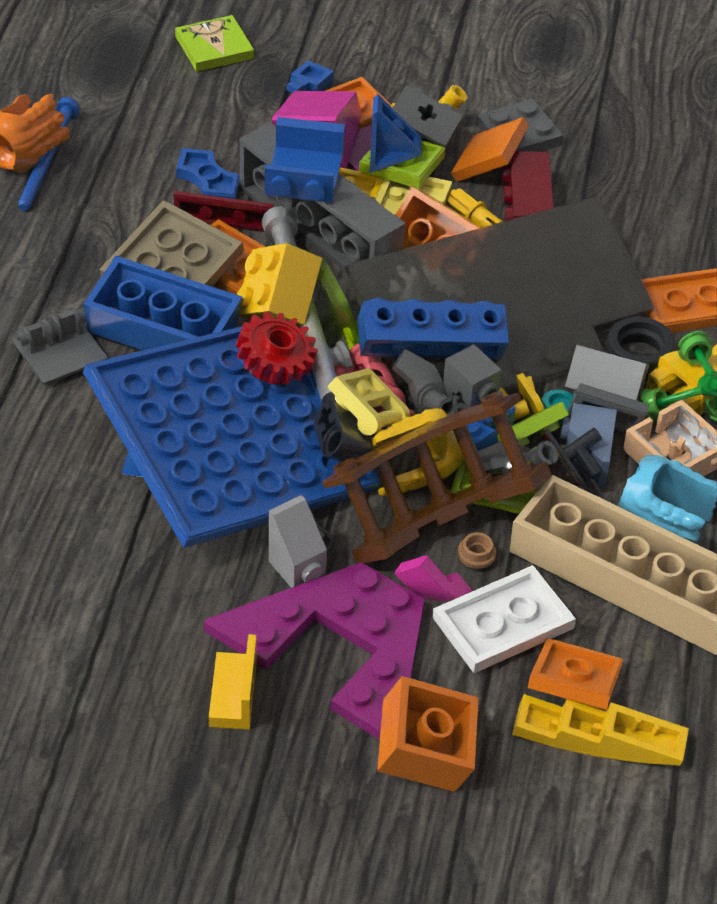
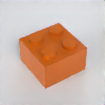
M401 676L383 699L377 771L455 792L475 770L478 697Z

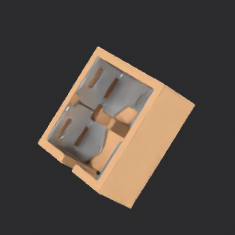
M683 400L659 412L655 431L658 435L651 439L650 434L653 420L650 417L626 430L623 450L638 464L642 458L649 454L659 455L664 458L669 457L671 460L679 461L683 466L690 467L694 472L700 473L703 477L717 469V430Z

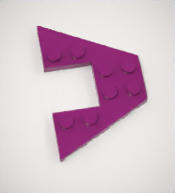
M360 562L207 618L204 621V632L240 654H246L248 634L256 635L257 664L266 670L314 620L369 652L372 656L331 699V710L380 740L383 699L401 676L412 677L414 657L424 609V598Z

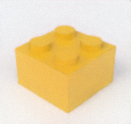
M288 243L253 249L245 263L246 275L243 286L237 293V295L243 297L239 317L250 321L253 315L262 319L265 312H269L272 318H277L279 313H283L284 320L290 321L296 318V326L305 325L322 257Z

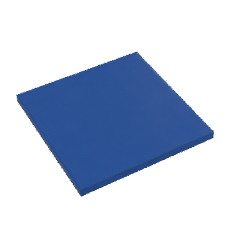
M242 326L85 364L83 374L183 548L269 523V510L300 495L306 499L310 510L350 499L344 484L325 489L322 483L323 480L335 473L333 467L339 462L324 456L321 451L314 421L322 402L311 371L309 374L304 373L301 381L293 380L289 385L270 384L256 378L244 368L243 360L237 357L239 348L236 347V342ZM373 469L359 478L365 494L377 491L381 484Z

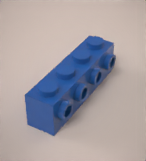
M375 298L370 301H363L358 315L360 356L399 357L402 351L407 349L419 357L448 358L474 344L489 359H501L509 344L505 304H493L490 301L470 304L445 300L440 303L423 302L419 299L393 302L383 298Z

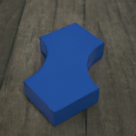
M181 149L176 167V178L194 183L203 195L237 199L240 189V176L221 168L214 160V151Z

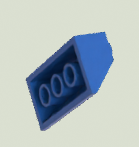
M115 256L84 302L83 307L89 333L140 350H146L236 328L243 297Z

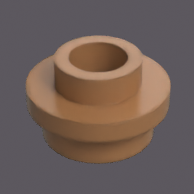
M471 533L460 542L458 558L464 565L470 568H486L496 558V547L491 538L486 534Z

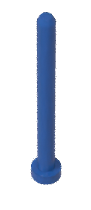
M64 97L60 99L57 105V111L64 115V122L60 124L61 127H67L70 120L75 119L79 114L80 105L73 98ZM58 146L47 151L45 155L40 156L18 202L19 208L22 211L31 208Z

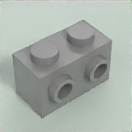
M576 345L565 387L574 389L573 396L579 383L638 401L643 390L649 364Z

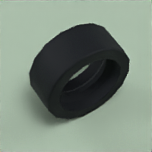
M638 316L625 318L615 323L609 331L606 353L649 364L645 379L647 381L648 375L658 368L659 357L674 351L675 339L665 325L654 319ZM630 342L646 343L653 346L659 353L651 356H638L627 352L621 345Z

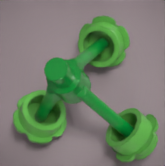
M694 331L688 333L680 340L678 354L682 360L687 361L691 365L701 364L705 374L699 379L697 387L669 396L661 388L644 389L638 401L649 404L646 418L650 417L654 423L658 420L659 412L669 407L671 403L698 395L709 396L705 400L706 406L703 408V411L709 414L710 419L717 421V372L708 361L712 355V340L710 337H707L705 332Z

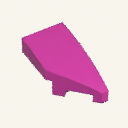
M428 555L402 562L394 573L413 593L424 599L449 602L473 591L458 572L444 576Z

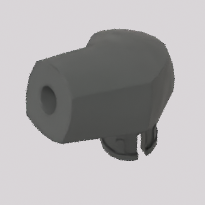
M404 349L395 361L392 370L408 384L415 408L420 413L425 411V409L433 408L443 409L447 415L458 412V403L455 399L446 396L442 379L435 365Z
M549 441L541 442L533 449L520 445L525 460L530 461L531 465L544 462L551 465L558 459V450ZM502 442L478 451L487 474L490 473L492 477L510 472L509 469L512 466Z

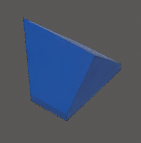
M379 94L373 97L370 173L416 158L421 154V135Z

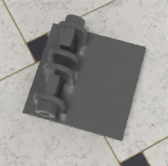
M70 308L68 311L58 314L59 320L55 315L49 317L50 325L46 319H42L40 323L21 327V332L16 333V338L12 339L14 345L43 385L82 371L85 364L108 359L107 355L82 324L86 322L82 309L75 310Z

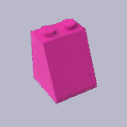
M294 91L273 115L272 123L276 126L278 117L345 124L344 153L341 168L347 169L362 116L357 92Z

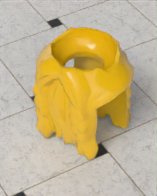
M433 408L425 409L421 414H415L412 417L407 416L402 421L393 423L388 429L380 430L374 437L370 438L372 450L448 415L443 409ZM453 431L426 441L442 480L448 478L463 460V455ZM421 467L396 476L402 493L428 486ZM384 487L377 490L379 495L387 496Z

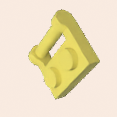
M370 368L336 376L328 385V389L335 395L336 402L345 410L351 411L358 419V429L364 435L378 433L382 427L392 425L410 416L408 407ZM381 405L386 410L377 413L373 407Z

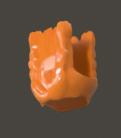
M26 94L18 96L12 104L0 110V168L10 169L16 173L26 172L38 162L40 156L45 155L47 151L52 150L60 143L69 139V128L61 127L60 125L64 122V115L60 111H54L56 101L53 99V94L43 96L31 108H28L31 99Z

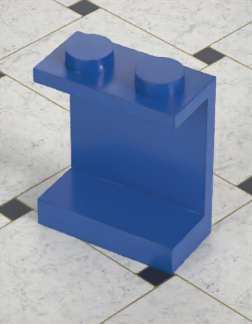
M278 117L276 123V147L271 165H265V195L333 203L344 153L345 124Z

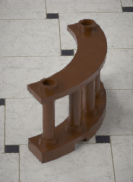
M502 392L490 394L481 399L482 404L426 424L377 447L356 460L354 458L348 459L333 467L335 473L322 481L324 488L345 485L365 532L363 536L364 542L352 550L357 564L388 559L399 549L420 537L417 529L432 521L437 526H440L469 512L468 504L488 497L490 504L506 498L537 490L552 476L547 462L531 465L530 461L525 460L506 412L521 400L519 392L504 396ZM490 417L493 419L512 466L509 469L510 472L493 478L490 473H486L467 427L468 424ZM449 431H453L472 477L470 481L471 486L452 493L451 490H446L426 442ZM410 448H413L432 493L431 503L416 511L409 509L389 462V459ZM374 468L377 470L395 513L392 517L394 523L386 528H379L359 481L360 477Z

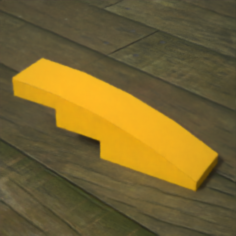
M524 694L519 704L512 735L551 747L596 757L636 763L680 766L684 758L689 728L612 702L607 710L604 711L566 699L563 707Z

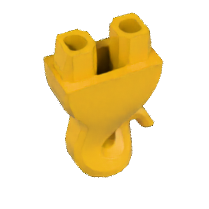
M717 344L712 347V355L708 359L716 372ZM678 351L670 352L659 357L658 368L648 375L646 387L647 389L661 388L664 392L668 391L671 394H676L697 387L698 381L705 374V371L701 364L691 365L687 361L682 360ZM698 395L683 401L698 415L704 413L703 408L706 406L705 400L709 396Z

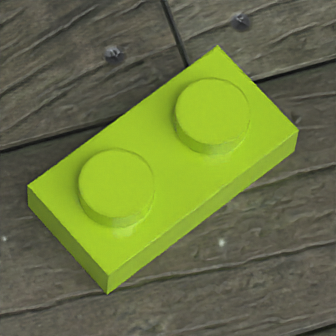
M563 402L549 406L513 425L512 428L519 445L525 446L529 444L527 436L537 431L543 436L546 435L545 430L547 428L552 432L561 427L558 420L569 415ZM497 434L498 442H501L499 434Z

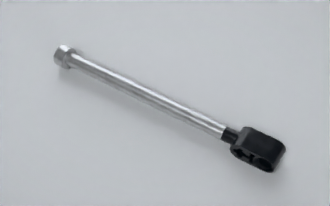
M282 206L269 209L262 218V226L266 238L275 243V245L288 243L297 247L294 237L297 234L298 226L294 213L289 208ZM312 297L305 325H300L299 327L307 326L309 328L306 337H315L314 348L318 349L312 371L322 405L315 416V430L324 456L339 463L352 458L356 460L372 451V442L370 435H364L358 429V419L351 411L342 408L336 402L335 395L328 389V385L337 375Z

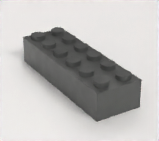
M269 122L239 138L241 191L255 202L273 204L274 207L282 206L289 208L294 213L297 222V234L371 292L398 277V273L403 270L405 222L340 174L337 180L333 203L265 195V165H271L276 147V126Z

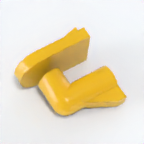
M523 373L516 375L519 392L524 399L514 405V421L530 414L528 406L534 414L544 410V406L535 391L532 377H525ZM503 388L499 389V392H502L504 396H508Z

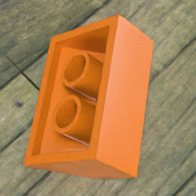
M411 187L396 213V216L405 222L403 261L420 272H423L424 266H428L429 272L434 273L440 268L442 269V276L453 274V282H461L462 284L461 291L488 272L505 243L434 197L414 187Z

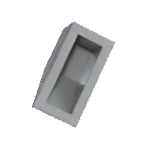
M302 495L269 510V562L291 588L326 575L327 549L307 501Z

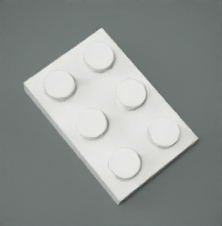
M533 565L433 608L434 621L473 673H477L537 646L548 638L552 639L574 629L576 620Z

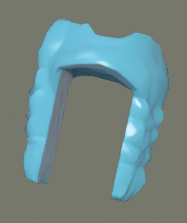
M648 454L639 461L636 474L627 479L617 506L695 543L700 537L699 530L703 528L705 521L709 522L711 520L713 508H716L717 481L706 479L700 473L694 472L690 467L683 466L679 461Z

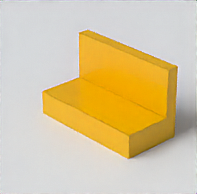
M248 634L246 654L216 652L209 710V727L250 730L257 665L256 635Z

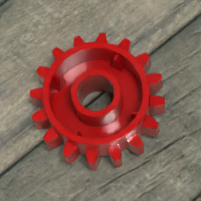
M265 312L262 319L253 315L250 323L244 322L236 342V347L239 348L237 357L243 360L244 368L256 378L270 384L289 385L293 380L301 381L304 373H310L318 353V349L314 348L316 339L315 337H306L309 328L307 326L298 328L296 326V318L286 321L284 320L283 313H279L277 318H272L269 312Z

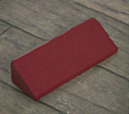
M174 191L173 194L174 206L207 224H213L219 219L231 227L264 232L262 218L269 209L274 208L273 204L180 191Z

